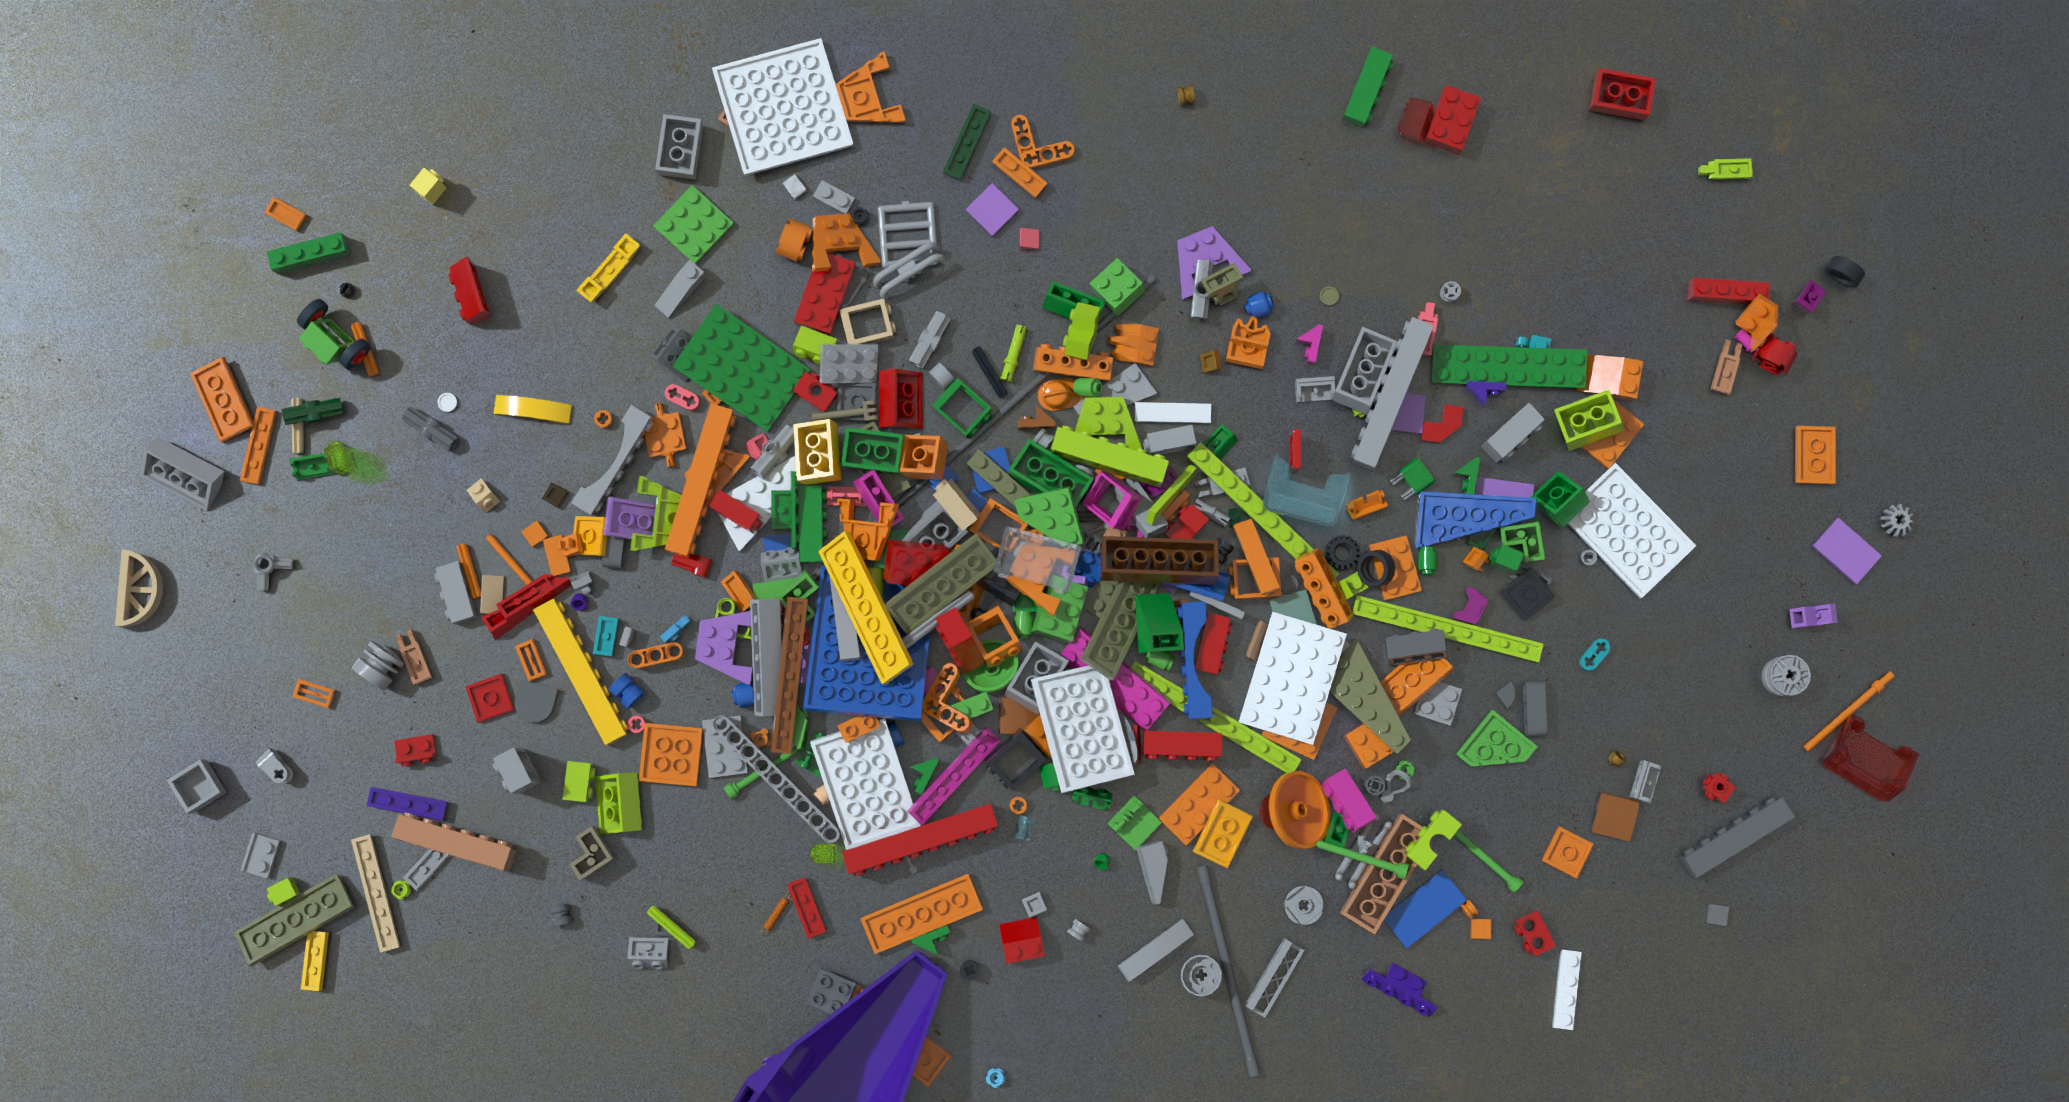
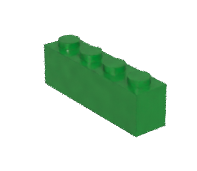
M1373 46L1371 47L1342 120L1362 128L1365 123H1370L1373 115L1370 110L1372 105L1376 106L1380 98L1377 95L1379 88L1383 89L1387 79L1384 76L1386 71H1391L1394 63L1391 61L1393 54Z
M341 232L267 251L270 268L276 274L351 255L347 237Z
M799 485L800 563H824L818 551L824 547V539H827V528L823 526V520H827V509H823V501L827 499L826 490H823L822 485Z

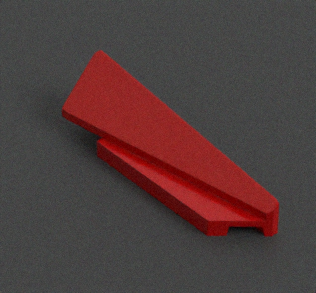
M545 573L497 603L498 610L481 617L493 638L497 640L533 614V609L550 601L572 585L568 577H554L552 574Z

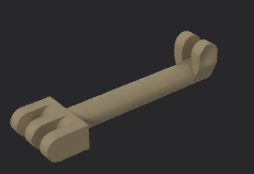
M876 400L863 401V408L821 413L820 411L812 412V420L819 421L864 415L865 421L878 420L877 415L870 416V413L877 412V408H869L870 405H876Z

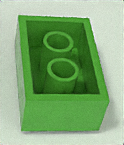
M1051 575L1043 593L1061 599L1055 616L1052 617L1045 609L1038 606L1031 633L1064 644L1073 642L1088 587Z

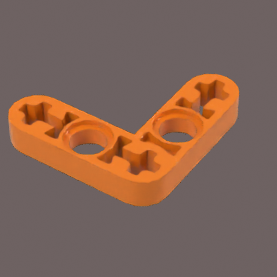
M1017 115L1012 119V131L1020 160L1030 169L1069 160L1073 157L1074 146L1068 141L1035 148L1027 118L1023 115ZM1017 120H1020L1021 123L1025 122L1023 124V132L1028 131V133L1020 134L1019 126H1015ZM1021 138H1028L1030 144L1027 147L1021 146L1019 143ZM1064 146L1067 149H1071L1068 155H1065V152H1061L1059 157L1056 158L1055 148H1058V152L1062 151ZM1044 151H1051L1053 158L1045 160L1042 156ZM1036 153H1039V158L1041 160V162L1038 163V159L1032 160V164H1029L1028 162L1024 161L1027 160V156H1030L1031 158H1036Z
M947 663L942 667L926 694L922 710L959 733H967L972 727L971 719L945 704L960 677V669L952 663ZM948 670L953 671L954 675H949L947 673ZM944 678V679L948 680V681H949V684H947V683H946L945 681H943L942 679ZM939 685H945V692L943 694H937L936 692ZM928 704H933L935 707L939 708L938 712L931 708L929 709V707H927ZM950 710L951 717L948 720H943V712ZM955 719L964 721L966 723L965 727L956 723Z

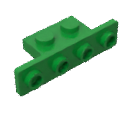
M790 471V490H771V529H790L791 548H796V544H799V533H796V525H799V513H795V506H799V494H795V486H799V481H797L795 471Z

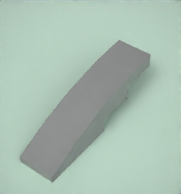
M1181 919L1119 964L1118 968L1127 981L1130 982L1194 934L1186 922Z

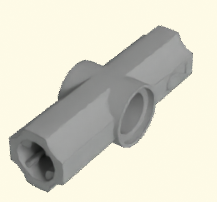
M1197 260L1195 281L1192 289L1191 317L1207 319L1210 297L1207 292L1200 294L1197 287L1201 284V279L1212 275L1214 261Z
M935 312L928 327L921 333L917 342L918 345L914 349L909 362L924 369L932 352H935L942 340L941 336L950 323L951 318L941 312Z
M786 425L775 439L769 440L764 444L762 448L763 453L750 469L755 475L764 479L775 464H780L786 459V451L795 442L794 429Z

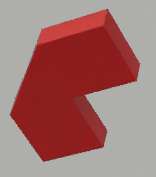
M1444 405L1442 423L1423 421L1421 441L1440 443L1462 425L1463 407Z

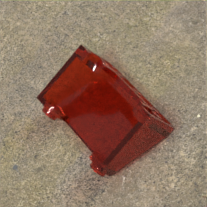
M1852 713L1846 719L1826 753L1823 765L1876 799L1884 802L1891 801L1906 789L1919 753L1908 746L1898 747L1896 750L1892 749L1863 731L1866 726L1864 720Z

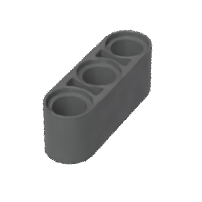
M607 536L605 556H602V567L623 568L626 539Z
M1544 680L1524 681L1526 737L1547 736Z

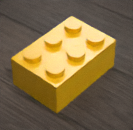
M831 419L793 424L797 481L804 485L841 480L838 424Z

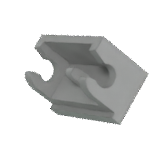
M1334 376L1295 380L1296 403L1331 400L1335 392Z
M1645 760L1640 761L1629 798L1651 804L1662 766Z

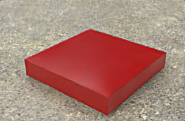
M1294 429L1290 434L1291 473H1297L1301 468V429Z
M503 674L465 686L477 723L515 710Z

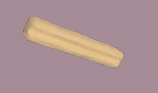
M292 398L291 407L302 405L303 399ZM303 422L292 424V452L294 454L304 453Z

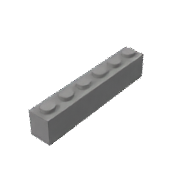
M778 598L750 599L754 714L762 717L774 716L782 650V623L780 619L782 606Z

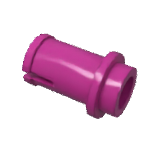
M1744 329L1740 330L1734 337L1746 348V351L1752 353L1751 336Z

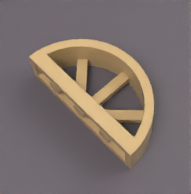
M122 549L115 626L132 627L146 621L156 611L163 594V582L159 570L150 559L139 553ZM135 558L144 564V567L136 574H134ZM149 572L152 587L133 586L134 583ZM132 592L151 593L150 600L145 608L132 595ZM132 604L138 610L139 614L130 619V610Z

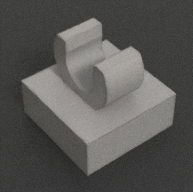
M589 571L571 579L574 590L581 588L584 595L591 592L589 583L592 582V576Z

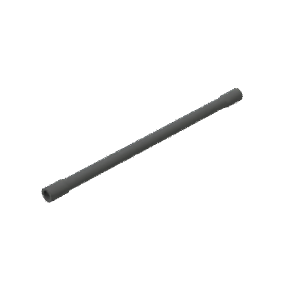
M1208 865L1197 867V872L1203 888L1231 998L1249 1077L1261 1075L1254 1054L1212 888Z

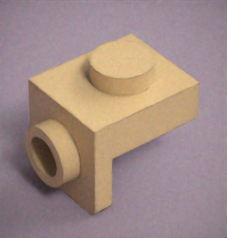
M482 478L466 490L485 513L500 502Z

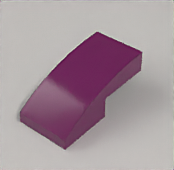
M1170 465L1166 469L1161 488L1143 482L1139 484L1149 498L1153 499L1167 491L1177 480L1178 476Z

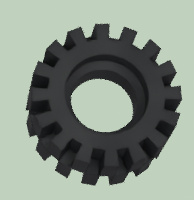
M1336 536L1325 548L1326 561L1336 570L1345 571L1350 569L1360 559V546L1350 536ZM1346 546L1350 551L1349 558L1339 560L1335 555L1336 548Z

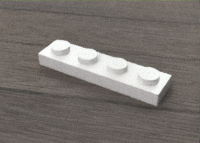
M1560 950L1553 1028L1573 1030L1581 952Z

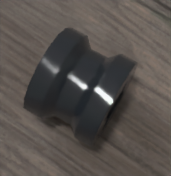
M966 960L960 967L961 976L966 980L975 979L979 974V965L973 960Z

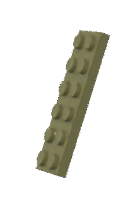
M974 534L886 602L885 607L908 635L997 567L999 562L979 536Z
M1118 581L1080 660L1109 680H1113L1137 633L1135 595L1155 594L1160 583Z
M336 873L234 933L248 965L252 967L350 911L354 906L340 875Z

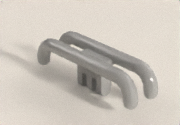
M932 242L926 243L879 272L873 280L875 288H880L882 285L881 281L893 272L898 271L900 274L881 288L880 297L886 300L888 298L887 293L904 281L908 282L910 277L913 279L915 274H921V270L934 262L945 263L946 257L942 254L931 255L918 264L914 262V259L929 250L938 252L939 246Z
M1374 813L1377 818L1361 830L1350 850L1373 857L1387 832L1392 828V823L1386 822L1382 826L1372 844L1364 841L1373 825L1379 820V815ZM1344 858L1335 874L1336 880L1341 881L1343 879L1344 873L1353 860L1352 858ZM1360 862L1348 883L1350 889L1356 888L1358 880L1368 865L1367 863Z

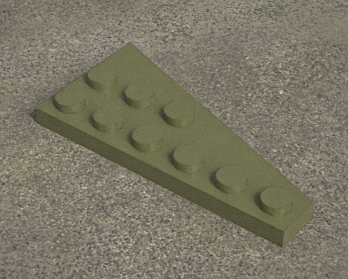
M1356 638L1341 653L1330 693L1399 756L1412 741Z

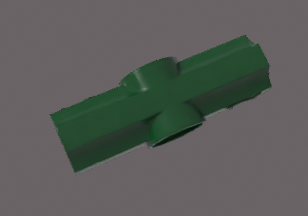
M334 398L324 401L313 400L304 402L302 405L283 408L282 414L285 425L301 422H317L326 417L342 415L343 410L340 398Z

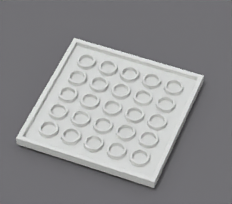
M821 38L712 67L744 176L849 148L854 145Z

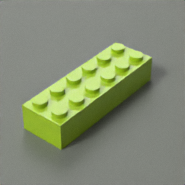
M1063 425L1062 428H1057L1051 452L1058 457L1161 488L1169 462L1165 460V456L1159 454L1154 456L1148 455L1146 450L1136 448L1135 451L1129 449V446L1124 443L1112 444L1109 439L1104 437L1096 439L1091 437L1092 434L1088 432H1073V428Z

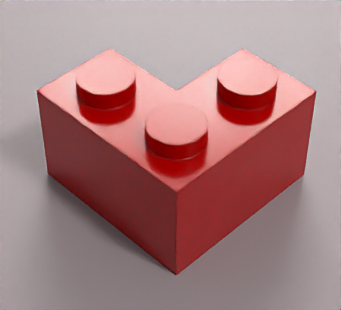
M1193 504L1189 507L1185 505L1177 515L1179 517L1175 523L1171 521L1168 524L1167 532L1164 536L1172 539H1193L1207 524L1209 519Z

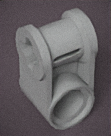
M269 748L256 761L257 766L276 783H289L293 779V770L272 748Z

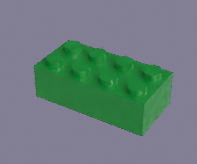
M1028 439L1008 470V475L1037 494L1070 486L1076 510L1094 483L1093 477Z

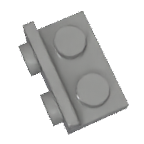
M786 548L777 551L769 550L761 553L764 582L795 578L801 574L802 567L799 548Z
M629 937L627 955L629 966L635 969H642L643 967H652L653 969L667 968L669 939Z

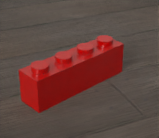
M1693 278L1688 282V301L1750 305L1758 294L1770 299L1769 282Z

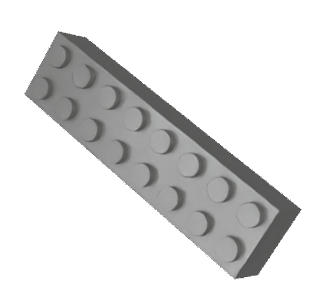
M1412 317L1410 322L1406 321L1401 333L1405 336L1403 339L1399 338L1394 352L1397 355L1396 357L1392 356L1387 367L1390 372L1388 375L1384 374L1379 386L1383 389L1381 392L1377 391L1372 403L1375 405L1374 410H1369L1365 420L1368 423L1367 428L1362 427L1358 440L1361 442L1359 445L1355 444L1350 456L1354 458L1352 463L1374 471L1434 325Z

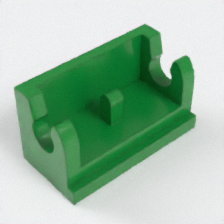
M329 453L289 459V463L294 470L292 476L297 481L335 474L333 457Z

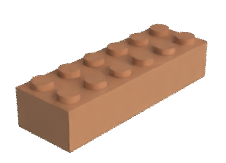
M405 813L404 816L398 815L391 835L392 838L510 873L517 852L510 843L498 840V843H493L494 839L480 835L477 838L473 832L463 829L460 832H456L457 828L442 824V827H439V823L426 818L420 821V817Z
M1398 814L1392 824V828L1384 837L1373 857L1396 865L1397 863L1401 864V862L1409 864L1405 879L1398 878L1392 871L1368 864L1357 882L1356 888L1353 889L1339 914L1374 935L1417 866L1405 856L1407 853L1405 849L1411 841L1415 842L1419 838L1417 834L1423 826L1403 814Z

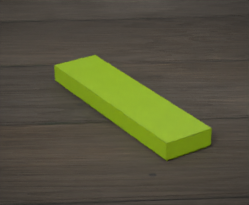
M1189 465L1149 509L1146 518L1147 523L1152 525L1193 480L1196 467Z

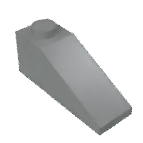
M689 260L677 273L654 306L666 317L670 318L707 277L706 274Z
M1154 841L1138 846L1136 850L1151 903L1160 904L1168 861L1166 856L1168 855V849L1162 841Z

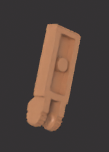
M1725 340L1710 390L1726 395L1731 393L1742 349V344L1737 343L1733 356L1729 355L1730 340Z
M410 629L407 632L412 643L411 645L406 646L404 637L401 634L396 635L412 683L417 685L433 677L421 646L417 642L413 630Z

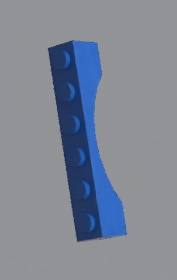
M1205 601L1185 602L1181 604V607H1178V619H1182L1184 650H1180V654L1185 660V665H1181L1182 677H1186V684H1183V696H1187V704H1184V715H1188V719L1213 718L1211 697L1205 692L1198 680L1193 660L1196 638L1207 621Z

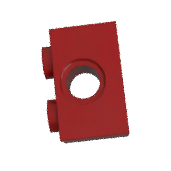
M805 371L793 389L794 394L821 412H827L838 397L837 388L830 383L826 385L820 383V377L813 372L809 374ZM815 387L822 389L821 394L818 396L812 395V389Z

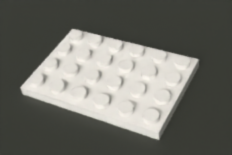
M1616 463L1585 491L1590 503L1568 523L1640 599L1696 547L1682 530Z
M1272 612L1239 723L1314 745L1347 634Z
M1085 666L1031 680L1061 793L1135 775L1108 678L1090 666Z
M885 718L878 719L881 725L880 728L848 743L844 741L840 731L810 741L846 850L920 826L907 812L913 805V801Z

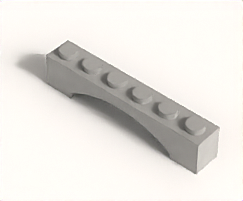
M635 405L629 407L621 420L624 422V437L614 463L597 482L587 488L581 487L572 504L590 515L601 512L604 507V499L612 494L614 490L612 486L615 481L621 479L624 474L623 468L632 461L634 457L632 453L642 445L644 441L642 437L645 432L651 430L654 424L652 422L653 416Z

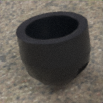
M342 283L340 285L339 293L341 296L349 299L355 295L356 290L351 283Z

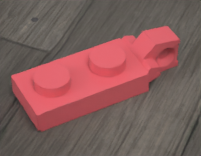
M1427 302L1425 312L1421 311L1418 319L1434 325L1422 355L1431 357L1438 314H1433L1435 303Z

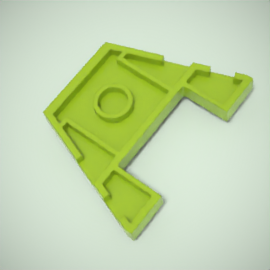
M1123 396L1084 398L1075 432L1081 433V431L1092 435L1125 434V444L1129 446V449L1135 451L1136 448L1142 449Z
M639 476L637 494L657 496L652 536L632 534L630 551L666 545L682 496L644 476Z

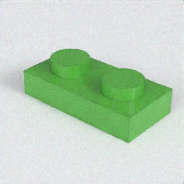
M987 692L951 705L953 709L970 719L993 710ZM956 718L958 724L962 722Z

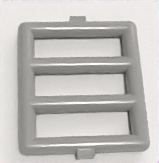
M903 201L902 204L878 207L881 260L884 269L898 261H889L888 250L919 248L930 242L937 244L933 202L909 203V201ZM927 210L928 221L886 224V213ZM929 229V239L888 242L887 231ZM930 250L931 255L938 254V252ZM926 258L914 259V262L918 264ZM939 261L934 262L931 265H937Z

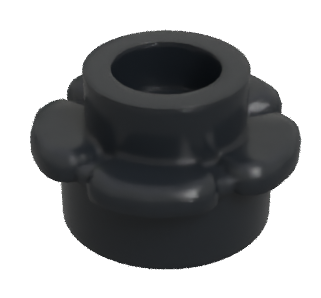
M857 207L851 212V217L858 226L861 224L865 225L869 220V212L862 207Z

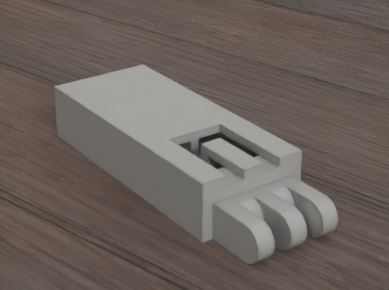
M1125 478L1127 486L1142 497L1131 519L1145 538H1153L1167 531L1168 523L1162 514L1152 525L1146 522L1149 509L1154 503L1138 481L1133 483L1130 478ZM1112 484V489L1117 494L1116 498L1121 502L1125 494Z

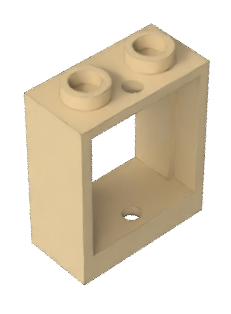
M884 299L839 309L848 344H873L894 338L893 333L896 332L894 321L890 322L888 317L889 314H892L889 303L885 304ZM881 306L887 332L855 339L849 314Z
M944 479L934 488L936 492L933 496L962 531L979 518L980 513L952 479L948 482Z

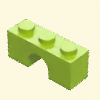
M1436 810L1430 817L1431 823L1427 827L1423 826L1417 834L1419 838L1415 842L1411 841L1405 849L1407 851L1405 856L1422 870L1426 871L1438 856L1430 848V839L1434 835L1440 834L1445 839L1450 840L1462 825L1445 810H1440L1439 812Z

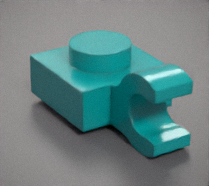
M1532 335L1531 339L1519 337L1517 338L1516 346L1550 348L1551 339Z

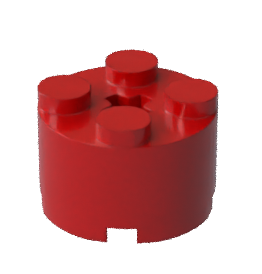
M1769 334L1766 337L1765 343L1761 347H1757L1752 356V361L1754 363L1756 360L1760 362L1759 367L1775 375H1779L1781 372L1783 376H1786L1798 355L1795 350L1796 345L1788 341L1784 343L1778 340L1777 336Z

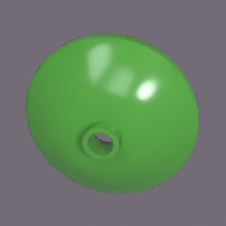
M999 639L981 641L987 654L1007 643ZM1018 655L1010 656L999 665L990 668L985 663L967 674L962 668V673L966 682L973 689L987 693L996 692L1011 683L1019 669Z

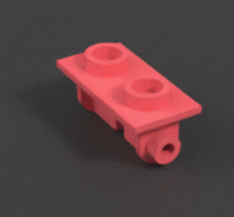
M828 486V506H838L837 498L855 500L856 507H866V503L856 487Z

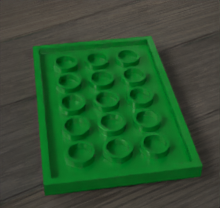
M717 304L714 305L672 366L766 432H768L793 396V389L805 371L808 373L811 370Z

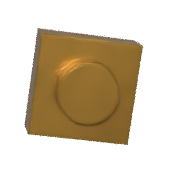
M1219 350L1200 354L1202 373L1222 369Z

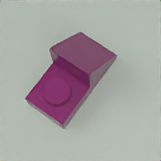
M1810 280L1801 294L1792 303L1805 314H1810L1816 309L1826 291Z

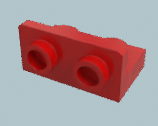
M434 734L394 741L397 757L395 763L401 764V767L413 765V761L420 760V763L432 762V758L437 757Z

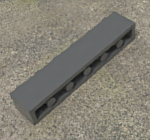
M1773 796L1765 801L1766 805L1763 807L1757 806L1749 811L1750 815L1745 818L1741 816L1733 821L1734 825L1729 828L1726 826L1716 831L1717 835L1713 838L1710 836L1700 841V846L1696 848L1692 846L1685 850V855L1680 858L1693 878L1700 877L1795 818L1784 798Z

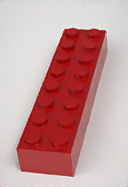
M987 804L842 851L848 874L853 873L855 877L866 873L865 869L872 867V870L885 867L884 863L888 861L892 865L903 861L902 857L909 855L910 858L922 855L921 851L928 849V852L940 849L939 845L946 843L947 846L959 843L958 839L962 837L969 840L977 837L976 833L984 831V834L996 831L995 827L998 826L992 804Z

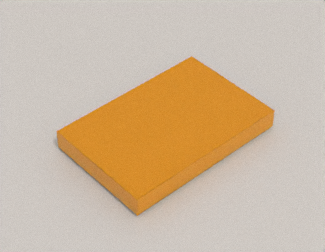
M1218 799L1193 852L1228 868L1253 816Z

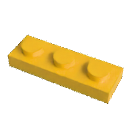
M313 931L307 935L301 982L302 990L322 991L329 932Z

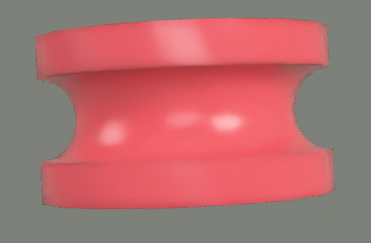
M632 716L628 721V728L633 733H641L644 731L646 721L641 716ZM640 719L642 727L640 729L636 728V730L633 729L634 723L632 722Z

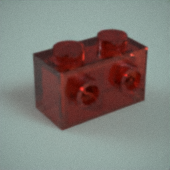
M1410 97L1409 102L1404 107V117L1399 121L1397 127L1398 133L1402 138L1420 143L1424 142L1435 111V106L1432 102Z

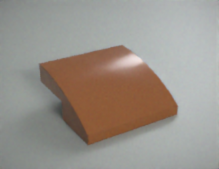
M999 695V734H1014L1019 728L1023 731L1040 715V712L1037 715L1005 695Z
M1601 792L1591 831L1630 842L1640 802Z

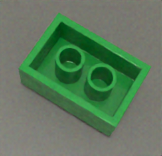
M846 427L841 466L868 471L874 469L876 472L901 475L899 466L905 435Z

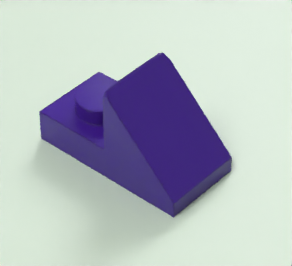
M1467 381L1465 389L1484 407L1487 401V393L1490 396H1500V393L1506 391V383Z

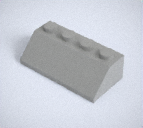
M156 437L144 448L140 476L207 511L222 486L224 471Z

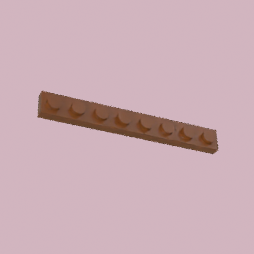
M787 597L770 752L791 754L808 599Z

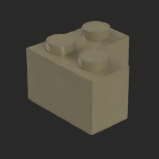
M591 826L575 837L585 854L569 865L581 881L616 858L597 828Z

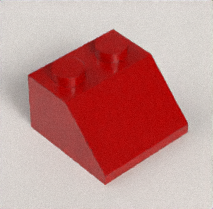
M1037 917L999 924L1006 964L1045 956Z

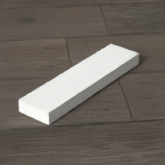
M1135 402L1134 422L1211 424V404Z

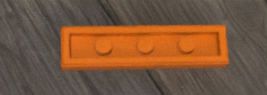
M257 407L255 426L251 430L240 477L242 482L256 485L261 484L277 416L276 410Z
M1252 519L1235 524L1233 526L1261 596L1279 590V584Z

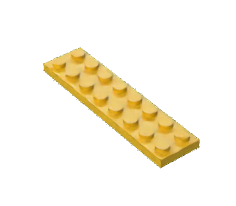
M844 531L818 552L881 683L888 684L914 665L850 532Z

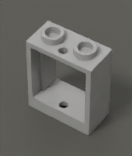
M1193 425L1148 433L1143 442L1144 450L1152 456L1194 449L1196 445Z

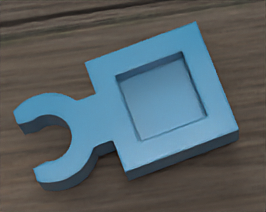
M684 615L660 637L667 644L675 642L680 637L679 633L691 620Z

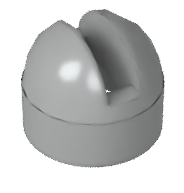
M1587 549L1582 552L1581 560L1586 565H1593L1597 560V555L1593 550ZM1584 555H1593V558H1584Z

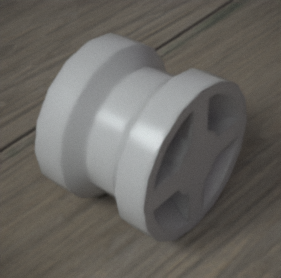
M1453 281L1445 283L1440 290L1442 300L1448 303L1457 300L1461 294L1459 284Z
M1042 428L1032 441L1047 449L1053 442L1054 436L1049 435L1047 430Z
M1075 919L1073 927L1069 928L1067 932L1083 942L1085 940L1084 936L1091 929Z

